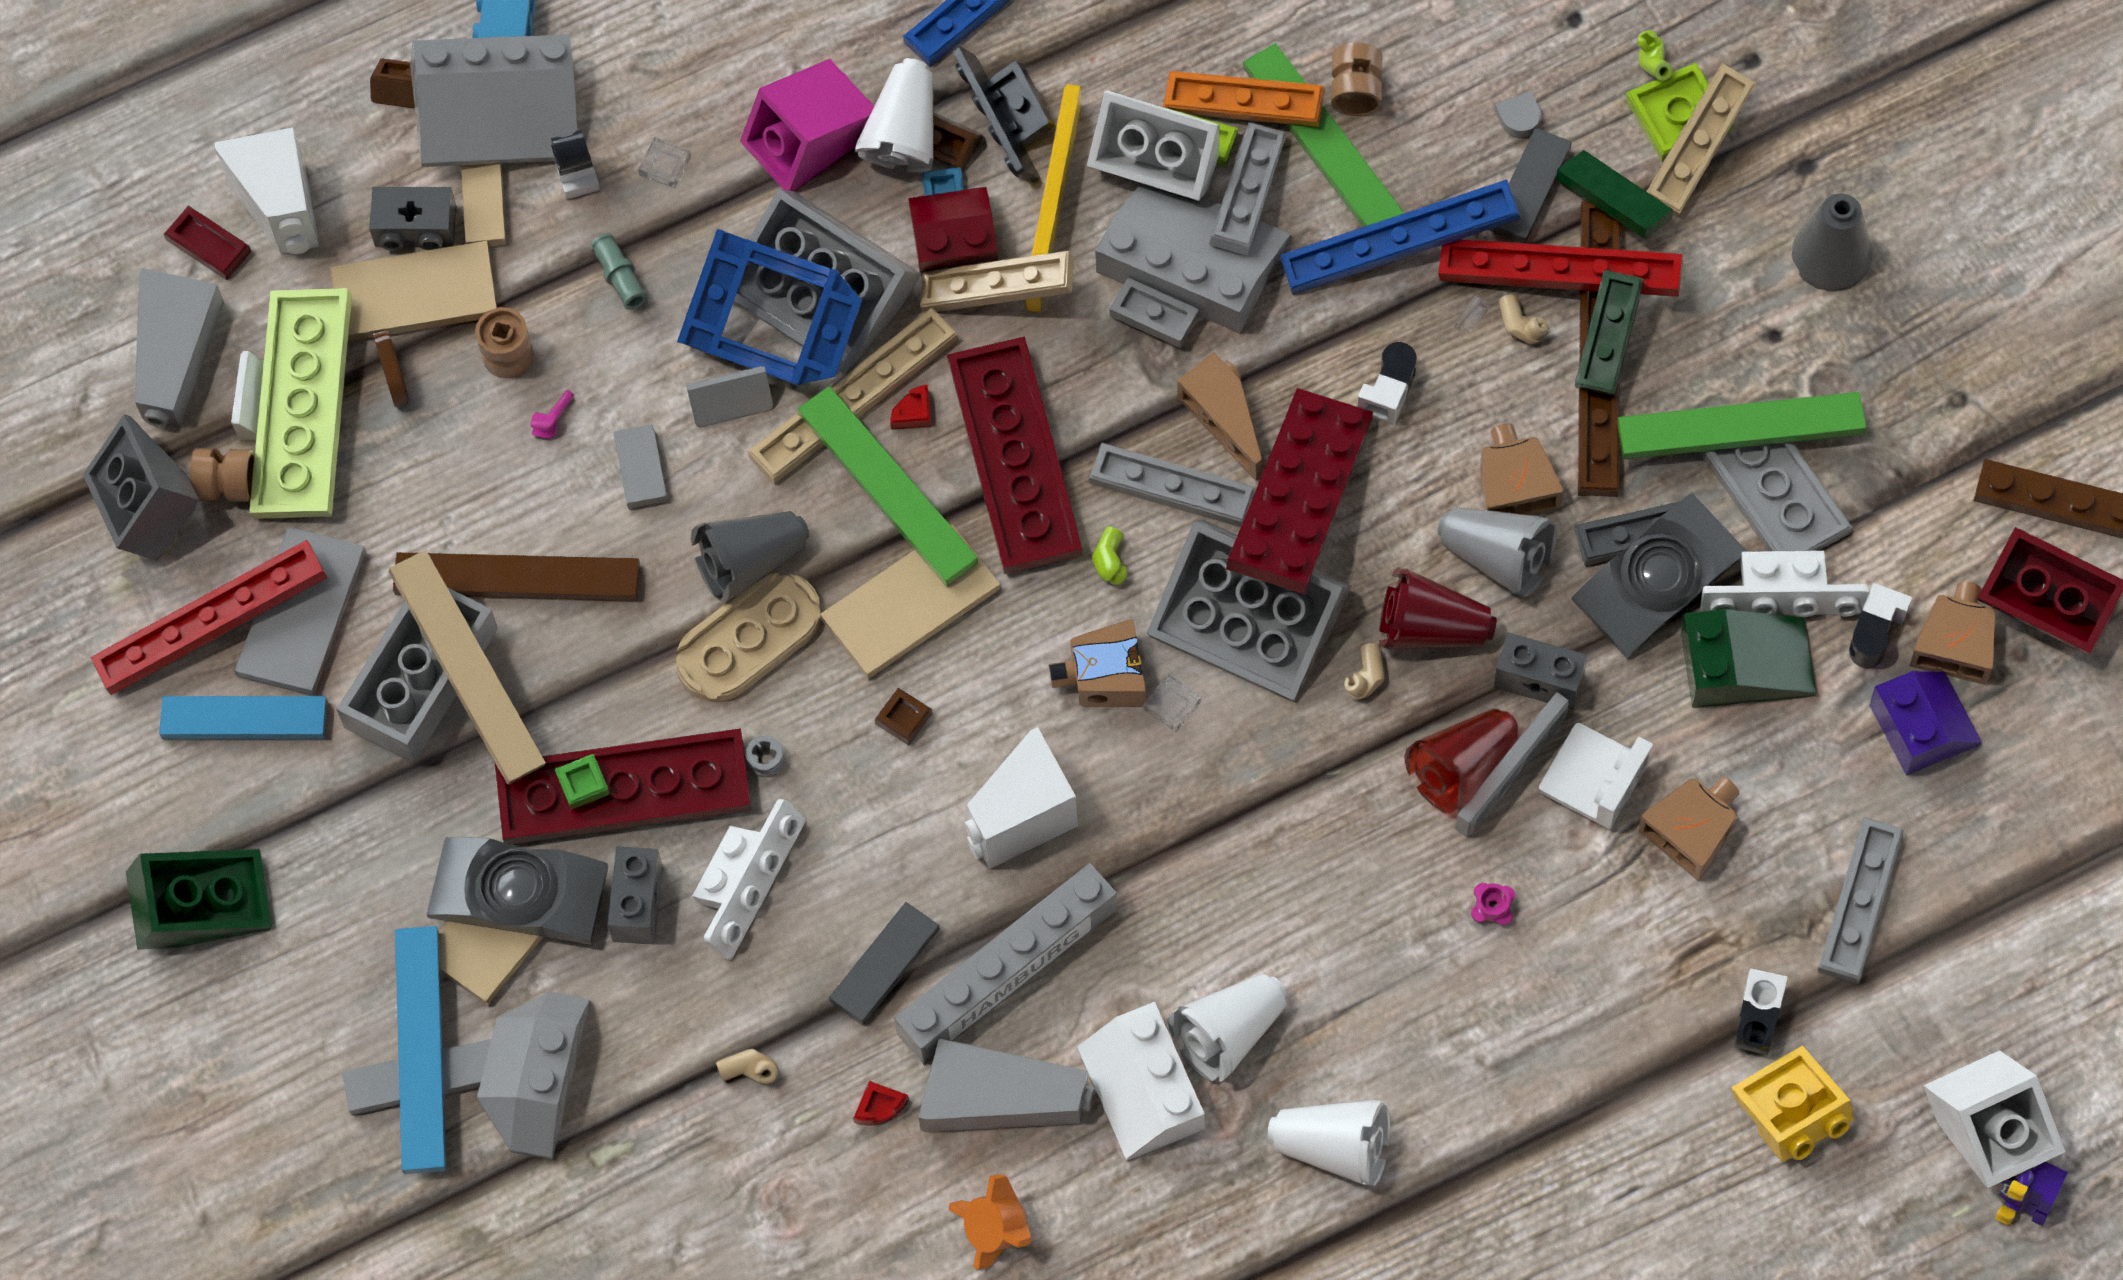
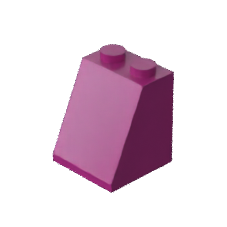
M828 59L759 88L740 142L782 189L796 191L856 147V143L874 106L849 80L847 75L831 59Z

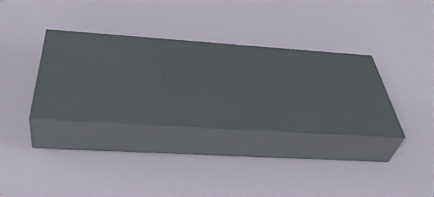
M1538 128L1534 129L1509 182L1520 220L1490 229L1489 231L1526 244L1556 181L1557 169L1564 164L1570 152L1571 141Z
M1679 502L1575 525L1574 532L1585 567L1612 560Z
M905 902L829 996L830 1003L861 1025H864L940 930L939 924Z

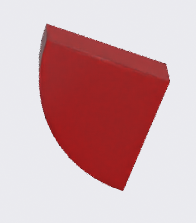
M921 385L911 389L894 406L890 417L891 430L931 427L928 385Z
M869 1081L853 1121L856 1124L866 1126L888 1122L905 1108L909 1101V1096Z

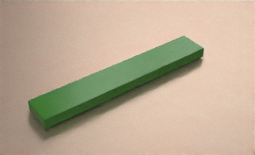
M1276 43L1243 61V69L1252 79L1306 84ZM1322 106L1319 127L1285 124L1362 227L1404 214L1403 210L1324 106Z
M830 386L797 408L798 415L945 586H948L978 564V557Z
M1860 392L1618 417L1617 421L1623 460L1862 435L1866 431Z

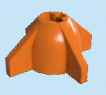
M1003 1174L990 1176L986 1196L973 1199L971 1202L960 1200L949 1203L948 1210L964 1218L966 1236L971 1245L976 1248L973 1265L975 1269L981 1270L991 1267L1003 1249L1013 1246L1020 1248L1030 1245L1031 1235L1026 1211L1020 1204L1007 1176Z

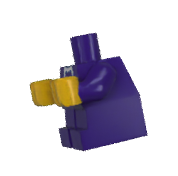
M2043 1162L2000 1182L2004 1185L1999 1196L2005 1200V1205L2000 1206L1995 1219L2010 1226L2015 1214L2019 1210L2033 1217L2032 1222L2043 1226L2068 1172L2048 1162Z

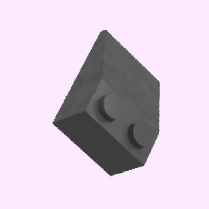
M125 414L83 474L116 548L158 561L164 550L172 544L175 534L187 517L194 512L199 501L185 472L131 416Z

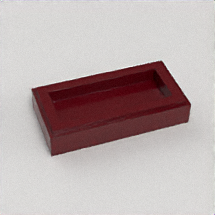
M189 205L164 233L166 241L225 280H228L252 252L247 243Z

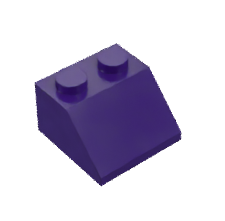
M1911 671L1874 687L1869 706L1906 776L1981 745L1982 741L1945 672Z

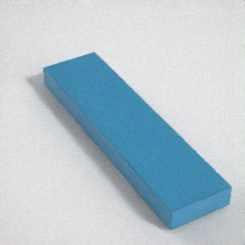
M162 696L159 735L161 739L325 740L328 701L326 696Z

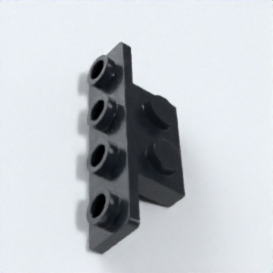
M958 46L953 50L959 62L955 65L956 70L967 84H970L975 94L972 95V100L982 114L987 115L991 123L988 130L997 144L1004 147L1008 155L1005 158L1006 165L1016 177L1022 176L1035 183L1040 179V176L1025 148L1056 125L1024 65L1015 60L988 79L977 57L963 47Z

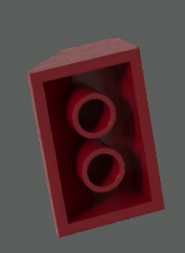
M2015 527L1977 600L2090 655L2123 598V579Z

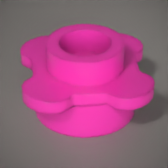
M1480 883L1474 888L1476 906L1471 910V917L1474 921L1478 923H1483L1485 920L1495 921L1500 926L1508 925L1512 921L1513 915L1510 912V903L1515 899V892L1511 887L1494 883ZM1495 901L1497 906L1494 908L1490 907L1489 903Z

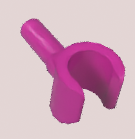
M565 391L555 406L551 408L549 414L539 412L533 414L530 426L533 428L532 435L546 439L555 436L558 419L574 397L571 391Z

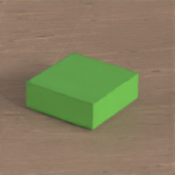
M594 754L555 769L571 810L610 795Z

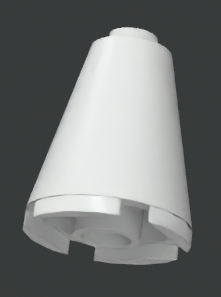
M906 58L903 60V63L894 65L856 143L855 152H858L860 158L891 169L894 168L895 164L908 165L907 172H927L931 170L933 163V73L926 69V63Z
M1259 974L1178 1007L1170 1013L1168 1019L1173 1040L1180 1036L1186 1047L1180 1053L1197 1073L1210 1081H1214L1218 1077L1219 1082L1230 1076L1285 1009L1286 990L1277 978Z
M1374 1099L1281 1109L1277 1117L1270 1119L1268 1141L1274 1143V1149L1278 1153L1360 1184L1376 1186L1381 1178L1386 1159L1379 1158L1382 1145H1389V1108L1386 1104H1383L1384 1101Z

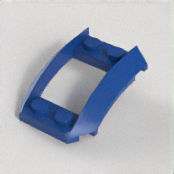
M717 229L677 342L751 369L765 366L766 374L796 385L828 379L836 376L862 300L837 270ZM748 262L824 288L797 363L722 337Z

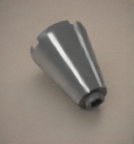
M1839 193L1828 197L1800 229L1793 242L1791 256L1793 263H1795L1799 270V275L1805 282L1817 289L1838 291L1842 290V287L1859 283L1868 272L1872 261V247L1861 205L1854 197L1848 194Z
M791 511L702 523L695 526L691 533L692 546L699 544L701 556L695 558L700 574L715 597L723 595L721 602L734 599L806 547V539L809 538V530L805 520L801 516L796 517Z

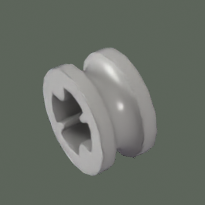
M770 736L756 737L746 748L747 764L755 775L771 777L781 770L784 764V755L780 743L775 738ZM762 749H770L774 760L771 761L768 758L767 764H760L758 756L755 754L759 752L762 755Z

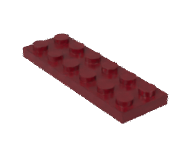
M1025 336L947 354L948 365L1004 574L1083 556V548Z
M1300 388L1296 389L1228 557L1226 570L1305 594L1372 422L1373 411Z
M741 728L542 756L546 762L544 767L509 785L495 763L502 839L507 844L752 811ZM594 754L610 795L571 810L555 769Z

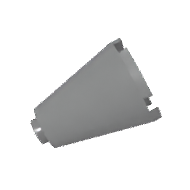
M1455 507L1450 513L1446 512L1442 516L1438 525V535L1441 536L1443 546L1513 593L1527 597L1536 590L1544 578L1543 575L1537 573L1542 562L1548 564L1551 562L1556 544L1557 529L1555 524L1550 523L1552 520L1541 516Z

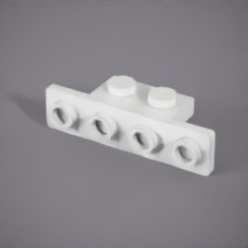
M1824 551L1742 552V586L1703 587L1700 608L1701 611L1730 609L1777 615H1797L1800 617L1832 614L1847 617L1861 614L1869 595V588L1867 584L1827 585Z
M777 800L760 832L730 826L692 895L700 905L718 909L704 935V941L724 959L731 960L735 955L805 824V818L787 800Z

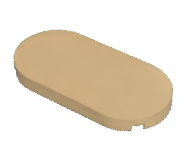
M779 573L768 574L740 595L729 600L690 630L681 640L676 657L677 674L683 687L691 695L704 701H728L744 693L802 648L814 637L821 623L820 601L812 585L800 576L789 574L790 576L779 575Z

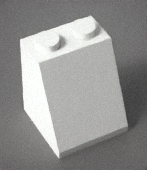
M293 127L215 142V149L229 187L280 254H301L310 248L319 247L306 164Z
M1038 727L1029 731L967 804L969 820L964 822L969 835L966 837V841L976 860L983 857L989 869L1078 827L1076 795Z
M2000 1050L1923 1085L1937 1123L1988 1188L2065 1153L2037 1075Z

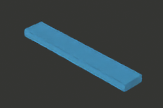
M437 926L395 929L401 1168L403 1174L446 1171L439 930Z

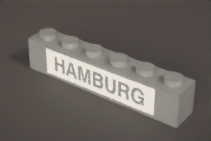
M1091 863L1087 864L895 1016L897 1035L924 1065L934 1057L939 1038L954 1041L1118 910L1117 892Z

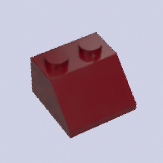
M987 187L908 198L921 276L925 271L998 261V248Z

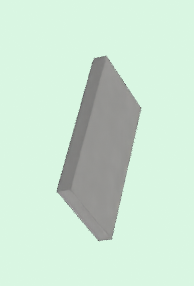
M1793 442L1700 451L1702 457L1768 551H1820L1851 534L1853 527Z
M288 527L278 555L308 540L328 578L254 617L235 673L237 677L315 696L364 560L366 549L363 545Z

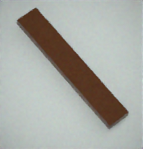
M396 552L395 565L418 553ZM428 553L445 585L466 597L637 601L639 558ZM393 582L394 594L401 595L397 586Z

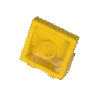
M1803 1046L1798 1047L1731 1087L1733 1098L1757 1125L1759 1136L1782 1163L1792 1157L1795 1160L1806 1158L1813 1151L1815 1143L1827 1136L1832 1139L1841 1137L1848 1131L1850 1122L1854 1121L1850 1099Z

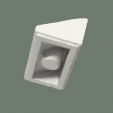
M242 351L240 355L231 423L239 440L256 441L264 360L249 351Z

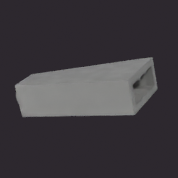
M141 268L138 293L135 404L142 419L148 424L164 428L167 425L181 427L224 301L217 284Z
M939 1038L918 1117L920 1130L930 1133L1079 1124L1082 1110L1089 1112L1091 1109L1095 1087L1089 1085L1088 1071Z

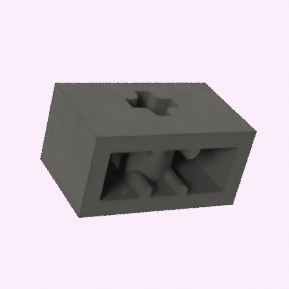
M372 187L369 230L375 247L395 251L403 247H421L424 250H433L454 246L457 205L452 188Z
M1508 632L1497 664L1494 688L1546 703L1558 692L1569 700L1568 709L1574 710L1584 678L1588 655Z
M616 846L607 923L613 942L653 945L655 943L663 871L658 849Z

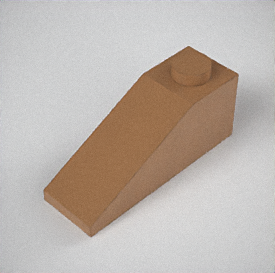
M1213 352L1177 380V396L1256 481L1262 476V458L1242 388L1241 375L1230 361L1226 360L1223 362Z

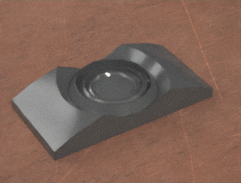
M1691 493L1663 514L1629 547L1610 560L1571 599L1626 658H1629L1701 595L1703 587L1711 586L1741 560L1742 552L1748 551Z
M445 837L427 917L591 944L609 866L606 862L560 849L516 847L491 838Z

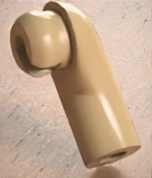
M1368 643L1360 647L1363 668L1358 673H1355L1353 678L1348 675L1345 679V691L1354 699L1368 698L1384 681L1385 675L1381 646L1377 643Z
M748 1049L716 1061L722 1081L743 1074L758 1083L770 1084L775 1081L779 1073L776 1061L754 1049Z

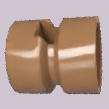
M1349 43L1337 47L1332 52V77L1334 80L1332 81L1331 106L1335 111L1350 116H1363L1372 114L1381 108L1382 82L1380 79L1382 78L1383 53L1380 49L1365 43Z
M499 307L489 310L481 316L476 324L475 335L484 365L488 371L499 378H513L527 371L533 362L534 351L525 319L520 313L511 308Z
M195 448L191 457L190 482L199 501H218L220 496L224 495L228 501L250 502L254 451L229 449L226 455H222L219 449Z

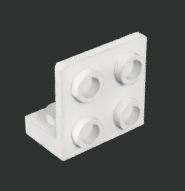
M1576 723L1539 784L1538 791L1611 830L1650 763L1653 744L1638 736L1633 747L1630 749L1581 723Z

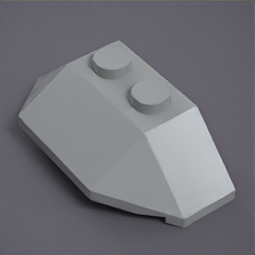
M547 992L497 1017L477 1099L511 1153L553 1160L591 1003L590 999Z

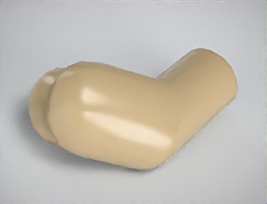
M1506 295L1498 300L1508 334L1529 344L1538 343L1543 340L1544 335L1548 332L1547 322L1543 318L1537 319V317H1532L1529 319L1523 316L1517 295Z

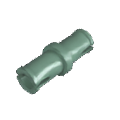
M606 233L598 236L592 241L591 249L604 268L603 276L606 282L614 286L624 303L625 309L633 310L639 308L647 301V294L634 275L635 267L633 263L623 256L612 234Z

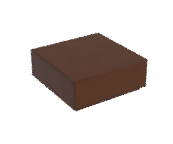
M897 688L876 716L875 725L909 746L932 716V708Z

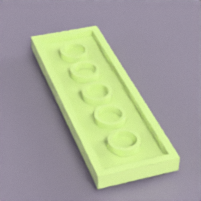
M348 288L270 291L249 513L254 519L332 517L352 294Z

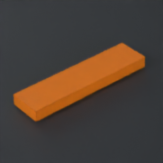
M1169 71L1163 107L1190 115L1319 127L1325 89L1323 85Z

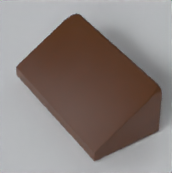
M384 58L379 60L370 77V98L373 103L415 108L410 62Z
M933 112V158L954 168L961 167V171H963L978 147L983 134Z

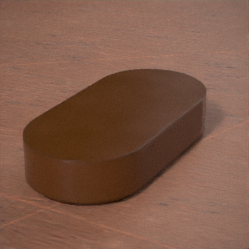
M387 330L373 334L394 406L407 404L410 400L390 333Z

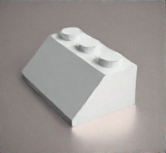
M1106 90L1087 166L1199 201L1210 189L1219 155V125Z
M1155 1002L1115 1017L1077 1046L1126 1161L1205 1130L1204 1111Z

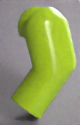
M1652 30L1642 32L1637 39V44L1641 48L1639 52V65L1645 72L1660 81L1669 79L1672 76L1673 68L1670 63L1664 60L1665 44L1662 38L1657 37L1655 31Z
M1107 526L1093 552L1092 563L1103 581H1109L1112 585L1117 586L1122 584L1128 576V569L1120 564L1121 561L1116 554L1124 534L1114 527Z

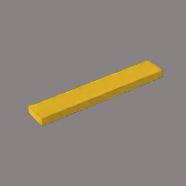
M1067 84L1064 87L1031 256L1053 253L1081 109V88L1079 85ZM1044 297L1025 299L1027 311L1041 313Z

